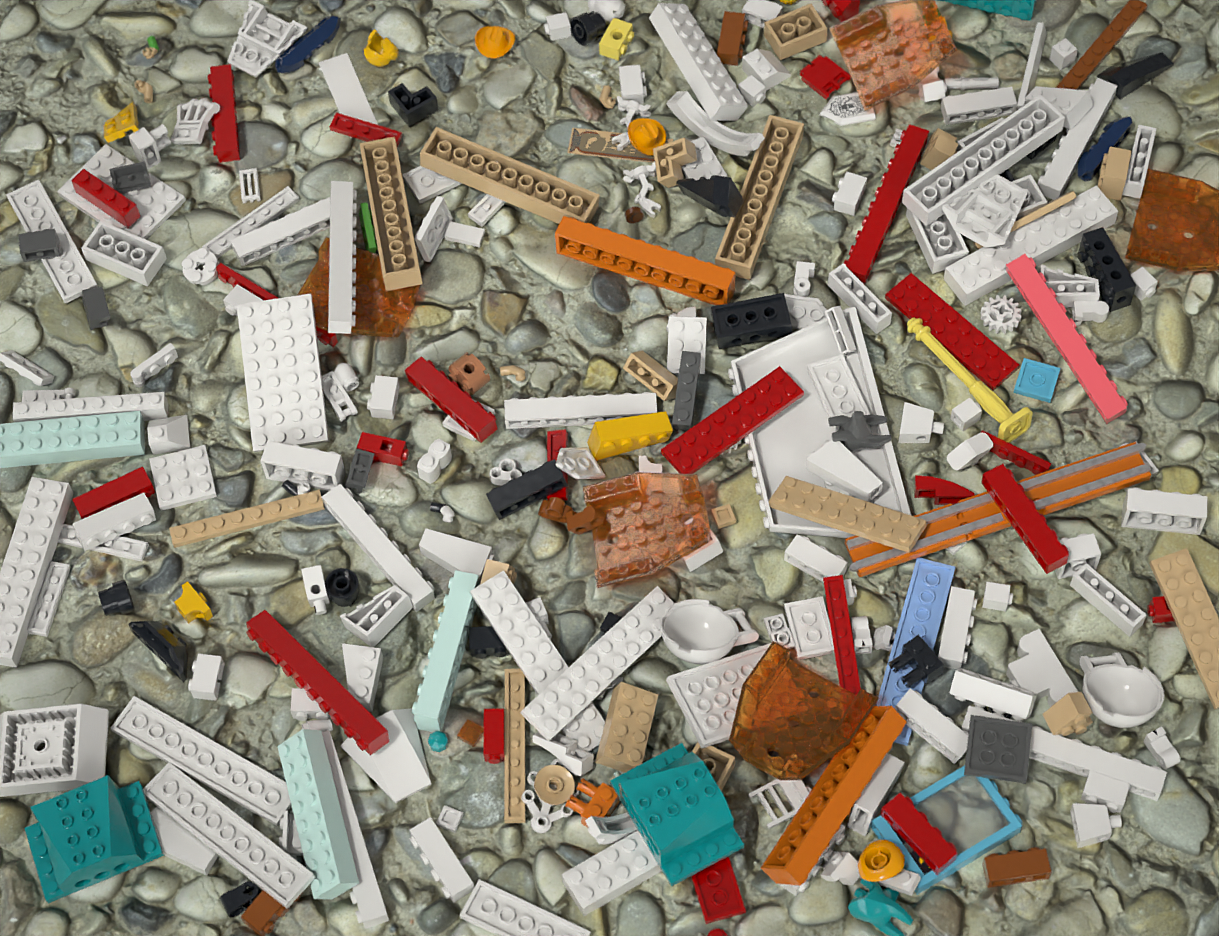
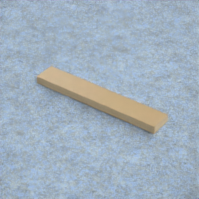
M1070 191L1015 220L1010 232L1070 202L1077 197L1074 191ZM973 242V245L976 249H980L983 247L980 244Z

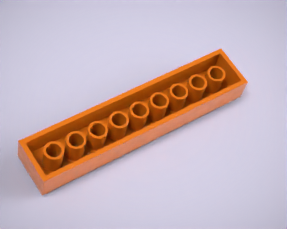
M563 216L555 232L556 253L716 306L730 303L734 295L735 272L729 268H722L692 256L688 257L677 251H670L640 239L636 240L606 228L602 229L591 223L578 221L573 217Z
M866 706L761 866V869L776 884L801 886L807 880L808 874L818 863L819 857L827 849L830 840L840 829L841 823L851 812L854 803L860 798L861 792L871 781L876 769L882 764L886 753L891 750L897 736L903 731L907 721L892 706Z

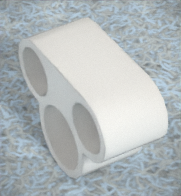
M509 458L503 459L499 463V467H494L490 470V480L494 485L502 486L511 479L522 476L521 471L516 469L515 462ZM506 467L512 468L511 471H503Z

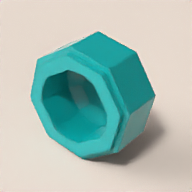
M435 731L430 734L428 744L432 751L441 752L447 748L448 738L444 732Z

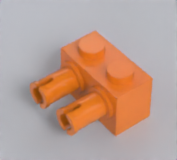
M582 778L580 780L581 783L578 784L576 789L591 797L590 802L585 803L571 795L569 797L570 800H567L565 806L581 814V824L588 827L585 820L590 816L610 817L619 804L620 799L614 789L602 782L597 787Z

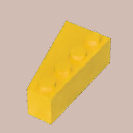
M666 411L598 421L594 423L587 443L591 454L597 461L654 444L664 443L670 439L673 429Z

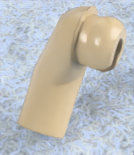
M137 80L135 88L144 94V102L152 103L153 87L145 81Z
M604 85L599 100L606 108L610 109L614 107L616 100L615 98L612 100V97H610L611 87Z
M516 365L500 367L501 376L515 375L517 381H522L526 378L525 370Z

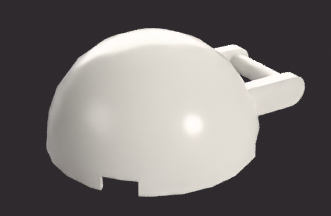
M683 600L668 607L665 616H661V635L667 648L679 659L691 664H708L727 655L733 646L752 643L759 638L757 631L753 630L746 620L743 609L737 608L722 611L720 607L710 605V600ZM736 621L740 623L744 630L743 632H739Z
M1119 652L1109 656L1080 657V666L1084 672L1083 694L1092 713L1099 720L1114 727L1129 728L1147 722L1158 712L1164 701V690L1158 678L1146 667L1141 670L1133 665L1127 666Z

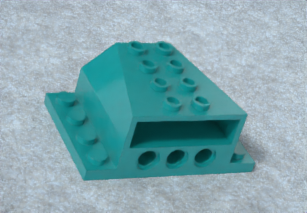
M683 743L610 780L611 786L671 887L744 848V843L734 829V819L723 793L704 762L693 752L688 753Z
M108 775L30 807L37 823L24 828L47 903L164 856L140 781L119 788Z

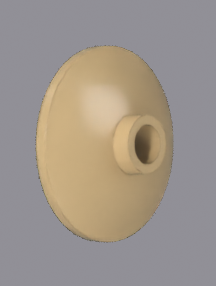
M548 765L537 773L534 780V788L538 797L545 803L560 805L570 799L569 797L573 795L575 783L567 769L559 765ZM550 784H554L556 790H552Z

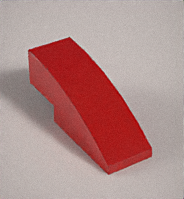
M915 475L914 498H934V505H955L960 500L975 496L974 492L954 482L936 477Z

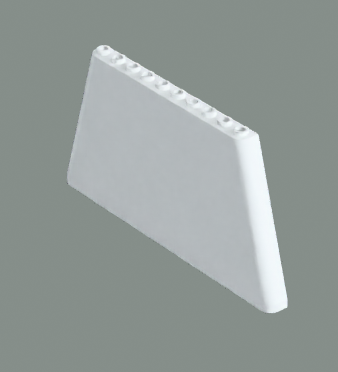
M856 307L847 308L842 312L856 350L843 356L870 414L884 416ZM833 315L837 328L839 329L835 316ZM827 318L732 360L731 369H728L729 379L734 382V385H732L733 396H738L779 366L804 391V396L744 437L745 445H749V450H747L748 460L753 462V467H751L752 476L757 479V483H755L756 493L761 496V500H759L760 510L765 513V517H763L765 529L768 528L769 532L838 538L855 536L770 508L768 502L785 476L825 488V480L806 469V458L811 452H816L820 449L825 441L832 440V433L837 431H835L833 426H829V416L810 377L807 365L840 355ZM840 333V336H841V339H842V341H843L845 350H847V348H846V346H845V343H844V340H843V337H842V335H841V333ZM887 423L871 427L872 435H890ZM889 441L878 447L859 448L851 451L854 456L883 482L882 492L869 502L911 515L892 442Z

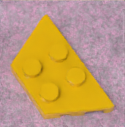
M133 102L113 118L108 119L103 125L104 138L108 143L126 136L125 132L130 129L133 132L139 130L137 107Z

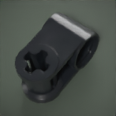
M247 881L235 889L225 892L221 895L220 901L228 917L233 918L243 913L261 891L254 882Z

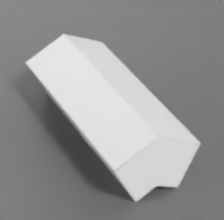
M836 306L826 310L825 314L840 354L845 355L854 352L856 347L841 307ZM832 312L834 313L839 329L837 328ZM840 333H841V335H842V337H843V340H844V343H845V346H846L847 350H845V347H844L843 341H842V339H841Z

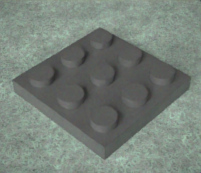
M971 715L964 775L1026 784L1032 724Z

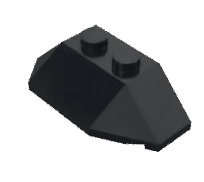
M136 621L128 624L131 632L184 683L187 680L188 652L185 648L187 644L180 637L176 638L173 635V630L168 625L163 626L159 621Z

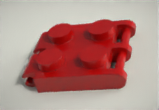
M821 55L817 56L811 61V64L806 65L799 71L800 76H802L801 80L824 99L829 98V94L835 89L838 90L840 85L846 80L849 81L851 79L849 73L827 56L823 58Z

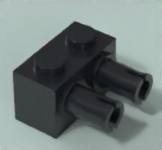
M919 634L903 645L901 655L888 662L894 673H897L908 664L912 667V671L901 677L903 684L907 683L905 685L907 688H910L920 679L927 685L942 674L944 667L942 661Z

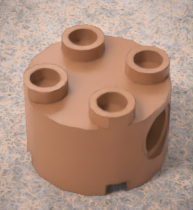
M468 352L449 366V380L455 381L461 388L460 390L468 392L469 395H474L490 381L489 373L487 375L484 373L486 370L485 366L473 354L469 355Z

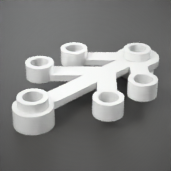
M559 759L553 760L550 764H560L562 767H565ZM536 771L531 772L527 777L528 783L531 784L533 788L534 781L531 780V776H536L538 773ZM550 784V788L556 790V786ZM575 786V789H574V791H575V795H574V796H575V797H576V796L578 795V793H579V791L576 789L577 786ZM526 790L521 796L522 801L527 805L533 816L531 827L537 833L547 832L552 822L562 817H569L573 813V810L564 804L559 811L548 815L550 807L554 805L547 804L539 798L542 804L539 811L533 801L535 798L533 791ZM525 794H529L531 800H527ZM563 808H568L570 813H565ZM538 820H543L545 825H540Z

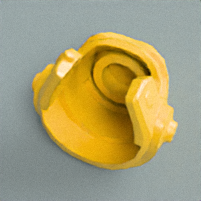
M373 30L368 37V44L364 48V56L370 64L376 67H383L391 60L397 59L399 50L387 37L383 38L377 30Z

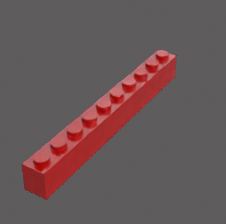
M909 124L907 130L902 131L900 137L902 141L895 147L894 159L890 158L887 167L889 170L887 173L884 172L882 176V186L877 187L875 192L876 199L870 203L868 209L870 213L868 216L865 215L863 219L862 231L858 230L855 238L857 242L851 246L849 251L850 258L844 261V265L864 285L903 199V191L908 187L926 147L929 130Z
M263 610L246 622L248 637L258 643L262 652H267L270 655L274 664H279L282 667L286 676H291L294 679L298 688L306 690L310 700H315L322 712L328 713L335 725H340L347 737L353 738L356 741L360 750H365L371 756L389 743L388 730L266 610Z

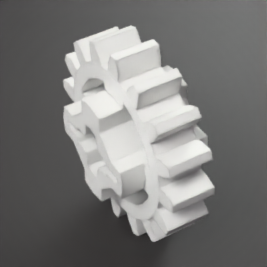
M996 295L995 300L990 297L989 302L985 301L981 308L980 319L984 320L983 325H989V331L996 329V334H998L999 330H1002L1003 334H1006L1007 329L1012 332L1013 327L1017 328L1021 321L1022 310L1018 308L1019 304H1013V298L1006 300V295H1004L1003 299H1000L999 295Z

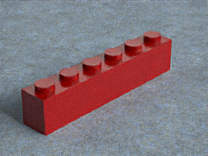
M231 64L210 67V74H208V83L211 85L209 97L212 99V102L220 105L218 113L213 114L214 116L211 117V125L215 129V131H212V139L216 143V145H213L214 156L218 157L219 163L240 160L232 66Z
M420 357L404 370L408 381L480 443L498 429L495 422L497 421L496 417L491 412L487 413L481 403L473 401L468 392L460 390L458 384L453 380L450 381L442 370L438 371L430 360L426 361L423 357Z
M1001 464L985 472L982 476V485L1044 572L1048 574L1067 564L1069 556L1067 547L1059 542L1056 532L1048 527L1045 517L1038 513L1033 500L1028 499L1022 485L1017 484L1014 480L1012 471L1007 469L1004 464Z

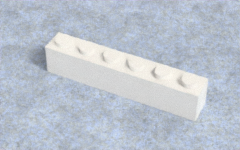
M330 197L231 240L233 251L241 266H245L329 229Z

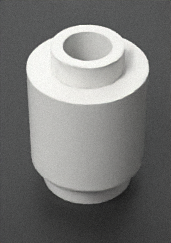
M341 363L336 366L334 374L346 391L356 389L359 386V379L349 363Z

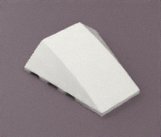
M250 0L248 11L245 12L243 17L244 22L242 27L239 28L237 41L234 42L227 63L257 78L308 28L294 20L290 24L267 12L265 6Z
M996 174L979 184L978 188L969 190L963 197L959 196L951 204L943 205L942 210L953 229L985 248L1003 245L1009 236L1028 191Z
M412 708L391 710L376 718L388 730L389 743L371 756L365 750H360L353 738H347L341 745V748L360 765L365 773L377 783L395 804L432 785L416 722L414 721V714H412Z

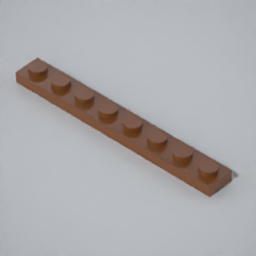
M1129 0L1056 88L1079 90L1145 12L1148 4L1140 0Z

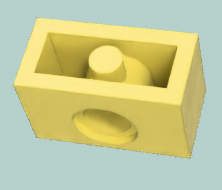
M613 18L599 43L600 55L619 61L621 56L625 55L628 43L632 42L634 38L633 24Z

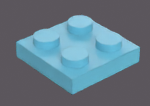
M1024 358L1013 393L1050 403L1061 368Z

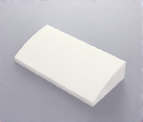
M156 806L151 811V815L164 856L207 876L219 855Z

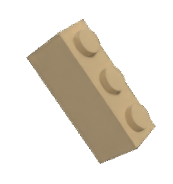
M643 350L630 354L623 367L624 370L664 401L676 398L678 378Z

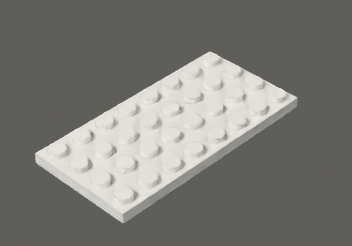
M305 294L237 305L253 451H264L267 441H280L283 444H296L299 446L328 442L329 436L312 295Z

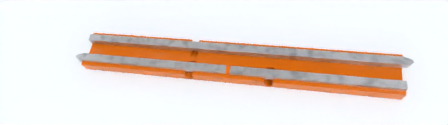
M1136 442L1016 482L1022 485L1028 499L1033 500L1038 513L1046 515L1150 480V468L1148 464H1144L1139 454L1145 450L1146 444H1136ZM986 491L960 500L958 504H948L915 515L914 517L926 520L927 526L910 553L856 535L846 538L845 546L853 562L849 567V571L857 572L860 578L1011 527L1012 525Z

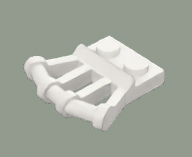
M201 98L200 100L191 99L188 103L177 105V122L170 141L174 144H201L205 130H208V122L213 114L218 113L220 105L210 102L207 98Z

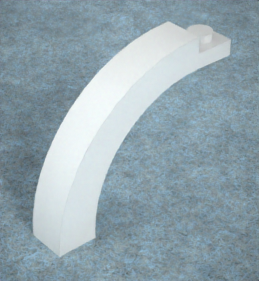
M688 91L676 92L666 103L676 117L698 137L704 136L707 143L727 153L748 156L751 151L758 149L761 145L760 143L765 139L762 133H742L732 130L716 120H710L707 113L694 101Z
M628 813L613 817L590 816L585 820L589 833L597 840L598 844L617 843L637 831Z

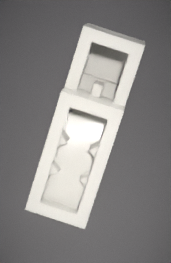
M539 732L533 735V743L551 752L565 766L564 768L572 772V774L582 776L593 769L594 754L578 749L577 740L558 733L548 742Z

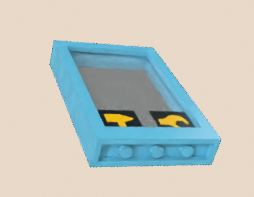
M965 766L910 797L918 812L922 811L927 816L928 822L933 827L936 826L941 831L942 837L947 842H951L957 849L956 860L939 875L932 871L881 815L872 820L871 829L878 839L889 840L902 851L904 855L903 869L919 874L921 877L915 889L917 895L1021 832L1022 820L1011 811L1008 800L1005 797H1001L995 782L990 781L989 778L964 775Z

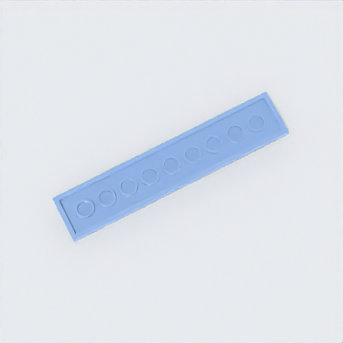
M920 557L916 559L888 662L901 655L903 645L918 634L933 651L955 571L954 566ZM887 664L876 706H892L894 708L910 688L922 694L924 682L920 679L910 688H907L905 686L907 683L903 684L901 677L912 671V667L908 664L897 673H894L893 669ZM905 724L902 733L897 736L894 743L908 746L912 729Z

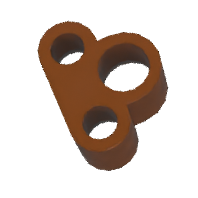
M551 497L549 500L542 501L538 515L546 519L567 523L566 513L573 511V508L566 505L562 499Z

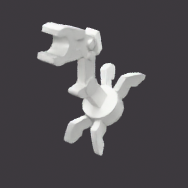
M617 96L619 111L626 110L628 112L627 116L621 119L620 125L626 124L628 129L633 116L638 113L642 118L651 116V113L647 111L650 109V105L643 106L636 101L623 100L622 97ZM628 132L612 138L613 145L617 142L620 143L617 145L618 151L623 150L631 143L628 138Z
M655 162L652 163V166H639L631 171L623 170V173L626 175L623 177V181L632 183L636 178L642 184L639 195L635 197V204L639 203L644 212L651 218H655V212L652 210L656 209L660 212L661 206L645 198L648 190H654L653 185L647 182L646 177L648 175L654 177L657 174Z

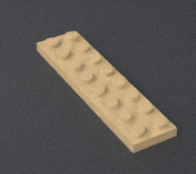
M785 476L768 501L770 508L910 553L927 526L926 520L789 476Z
M1185 548L1152 560L1149 564L1214 709H1218L1219 618L1189 551Z

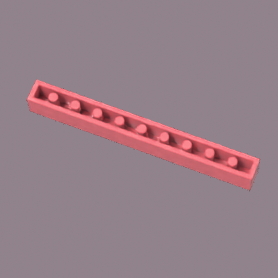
M1023 254L1006 264V272L1105 423L1108 424L1126 413L1128 403L1123 396L1118 395L1116 391L1118 390L1113 380L1109 381L1107 378V371L1102 364L1099 365L1095 360L1097 356L1092 349L1089 350L1085 345L1087 343L1085 337L1081 333L1078 334L1075 329L1077 326L1072 318L1068 319L1066 316V309L1063 304H1058L1056 301L1054 290L1051 287H1047L1044 275L1041 272L1038 273L1035 269L1036 264L1034 260Z

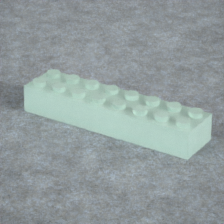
M140 411L0 424V468L145 455V427Z
M455 570L454 577H450L448 585L450 591L449 594L445 595L443 606H445L444 612L439 614V629L435 630L433 635L435 643L428 652V659H430L428 666L425 665L423 669L424 681L423 684H419L417 691L419 698L417 702H414L412 708L414 721L419 730L442 732L468 641L469 627H472L478 605L470 594L471 590L480 585L479 575Z
M302 729L277 747L306 869L316 877L310 883L314 899H334L359 884L322 731Z

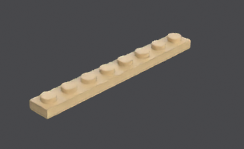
M316 490L169 529L173 546L176 548L325 510L321 492Z
M505 669V823H525V803L521 799L525 791V717L520 713L525 708V675L521 669Z

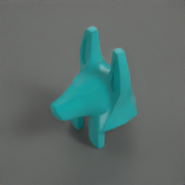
M862 879L860 883L870 891L867 893L859 887L854 893V896L857 898H853L848 906L852 916L872 923L877 929L889 936H905L890 921L892 917L908 925H911L914 921L908 912L896 903L899 892L890 888L882 890L878 882Z

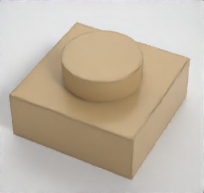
M730 504L711 509V514L718 529L736 523V518Z

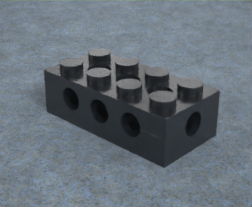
M1104 227L1084 233L1077 256L1079 261L1083 262L1088 277L1098 279L1102 301L1107 303L1110 312L1130 306L1136 284Z
M784 293L711 307V317L718 349L782 338L792 334V324Z

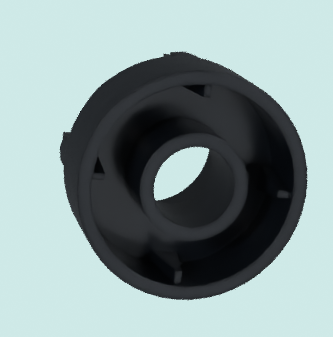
M585 12L573 17L570 21L572 36L582 46L598 40L597 38L603 36L606 31L605 20L598 12Z
M339 568L329 573L325 580L328 598L338 606L351 607L357 600L360 585L353 571Z
M125 579L112 583L113 587L98 592L105 616L118 612L124 615L135 611Z

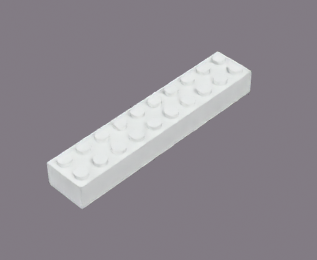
M1037 96L904 189L902 203L928 226L945 214L942 210L943 205L951 204L955 198L963 197L972 188L976 189L984 181L996 174L1000 175L1062 131L1065 117L1043 96Z
M1096 185L1081 193L1070 202L1010 232L1005 244L987 248L982 247L945 268L944 281L963 305L966 306L1012 280L1006 272V264L1026 254L1028 258L1031 257L1037 267L1079 244L1084 233L1101 227L1106 229L1115 224L1118 210Z
M36 477L31 478L0 571V665L18 667L28 636L27 630L74 494L69 483Z

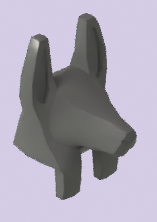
M854 411L852 417L840 415L828 418L829 426H840L837 432L832 433L833 442L840 441L850 452L859 448L878 447L892 440L891 435H872L871 432L872 426L887 422V417L864 415L862 411Z

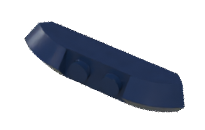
M336 16L323 18L280 55L275 62L278 73L293 72L304 66V60L312 55L311 52L314 49L321 48L325 44L324 41L329 44L338 32L341 18Z
M1130 116L1118 118L1107 124L1103 128L1104 132L1099 137V142L1093 144L1089 152L1082 154L1077 168L1080 179L1091 181L1101 169L1104 153L1108 154L1109 147L1118 148L1127 137L1132 126Z

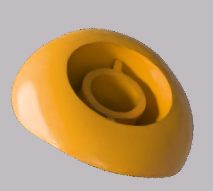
M500 26L482 27L475 35L477 49L488 58H499L505 55L513 47L515 41L514 33Z
M640 118L633 120L628 125V138L634 148L641 153L654 155L653 149L665 144L666 132L658 121Z
M889 840L871 842L863 850L858 860L860 877L872 882L894 877L904 867L902 851Z

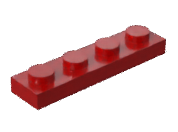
M337 112L329 126L330 131L366 142L395 137L398 147L402 138V132Z
M566 429L547 431V461L554 459L557 461L559 450L561 448H568V433ZM561 470L568 484V474ZM568 486L547 496V500L551 497L560 498L563 501L568 500Z
M983 430L980 432L986 433L992 440L993 447L989 451L996 454L999 458L1007 459L1016 466L1031 471L1034 475L1050 470L1052 463Z

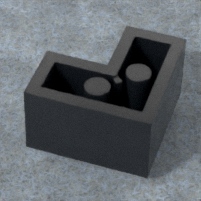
M401 83L388 91L390 105L408 127L438 111L437 97L428 86L411 94L407 87Z

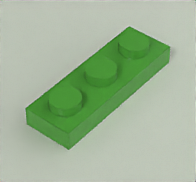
M360 203L358 214L367 258H374L378 246L377 240L374 238V225L371 223L373 219L372 212L368 208V203Z

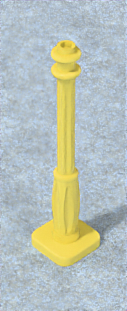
M912 318L908 321V332L915 333V339L923 341L969 388V393L973 395L981 407L1001 424L998 438L1010 443L1030 428L1033 412L1028 407L1012 413L997 394L984 385L982 381H977L930 333L931 329L929 326L922 325L923 320L921 318Z

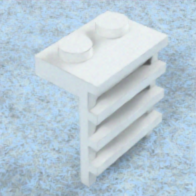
M792 764L784 768V775L748 794L750 799L757 795L771 818L772 822L767 824L768 829L774 826L777 827L780 823L788 821L791 817L795 816L811 792L810 787H805L802 782L801 772L798 769L795 770ZM777 784L793 808V811L790 813L787 812L773 789ZM768 790L782 813V817L777 819L762 792Z

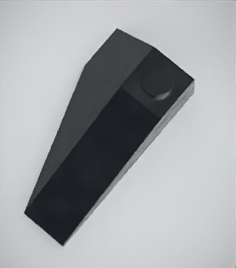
M714 175L710 179L700 177L699 180L689 178L676 182L684 195L723 217L735 218L744 202L731 177Z

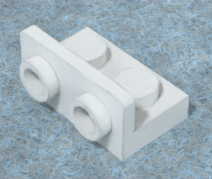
M284 811V817H280V829L283 830V837H279V848L290 856H303L294 814Z

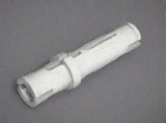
M961 76L960 78H944L947 89H960V91H964L965 89H998L999 87L998 77L965 78Z

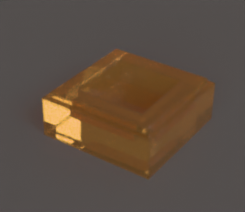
M467 719L457 734V738L475 747L484 733V728Z

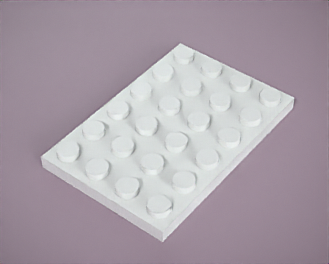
M107 144L57 191L60 197L98 223L103 221L146 240L186 201L185 196L149 173L151 187L121 193L137 205L141 216L127 228L78 195L71 180L83 168L114 189L109 169L134 164V162Z
M772 643L668 676L666 679L701 748L800 716L808 711L804 700Z

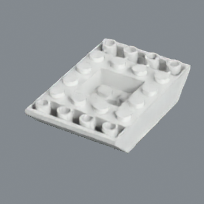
M85 704L6 711L0 714V797L73 790L104 777L109 710ZM46 743L42 751H37L39 744Z

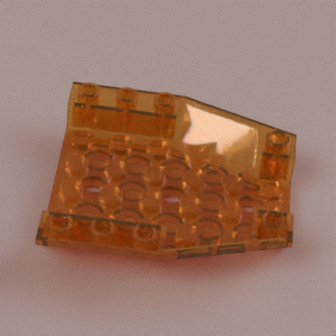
M902 0L876 5L829 28L865 111L914 88L957 51L935 0ZM936 36L935 40L928 41L929 37ZM898 52H904L902 56L896 57V54ZM866 67H872L869 72H863Z
M1148 168L1125 259L1179 272L1219 270V190L1200 180ZM1153 224V225H1155L1157 228H1156V229H1150L1147 225ZM1184 233H1190L1193 237L1187 238L1184 236Z
M328 237L325 238L319 248L317 263L297 296L312 295L315 325L317 328L328 331L330 238ZM356 247V255H352V258H356V269H352V272H356V281L352 283V286H356V293L352 300L356 301L358 305L355 306V312H352V315H355V326H351V334L390 338L399 337L413 312L421 285L386 291L379 255ZM317 291H324L325 293L318 294V293H316V292H317ZM386 314H391V315H393V316L390 317V318H387V317H385L384 315H386Z
M637 472L583 486L585 504L602 510L605 514L604 522L592 529L598 568L594 570L597 588L655 574L709 542L711 533L706 503L697 474ZM687 518H693L690 524H684ZM649 528H656L652 534H646ZM618 537L616 543H609L611 538Z
M773 641L742 685L729 741L746 762L778 780H801L850 744L879 698L863 689L857 695L790 660L791 650ZM811 691H815L819 694V696L814 698L811 697L808 693ZM797 721L799 726L792 727L788 722ZM774 750L777 751L779 755L777 757H771L768 754V752Z

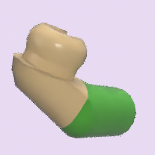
M155 36L147 38L149 48L146 47V51L143 50L142 52L143 56L147 59L153 58L159 51Z

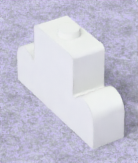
M1040 629L1028 633L1020 639L1017 648V654L1020 659L1010 663L1006 672L1011 685L1037 693L1035 701L1048 696L1047 703L1049 707H1052L1067 693L1078 692Z

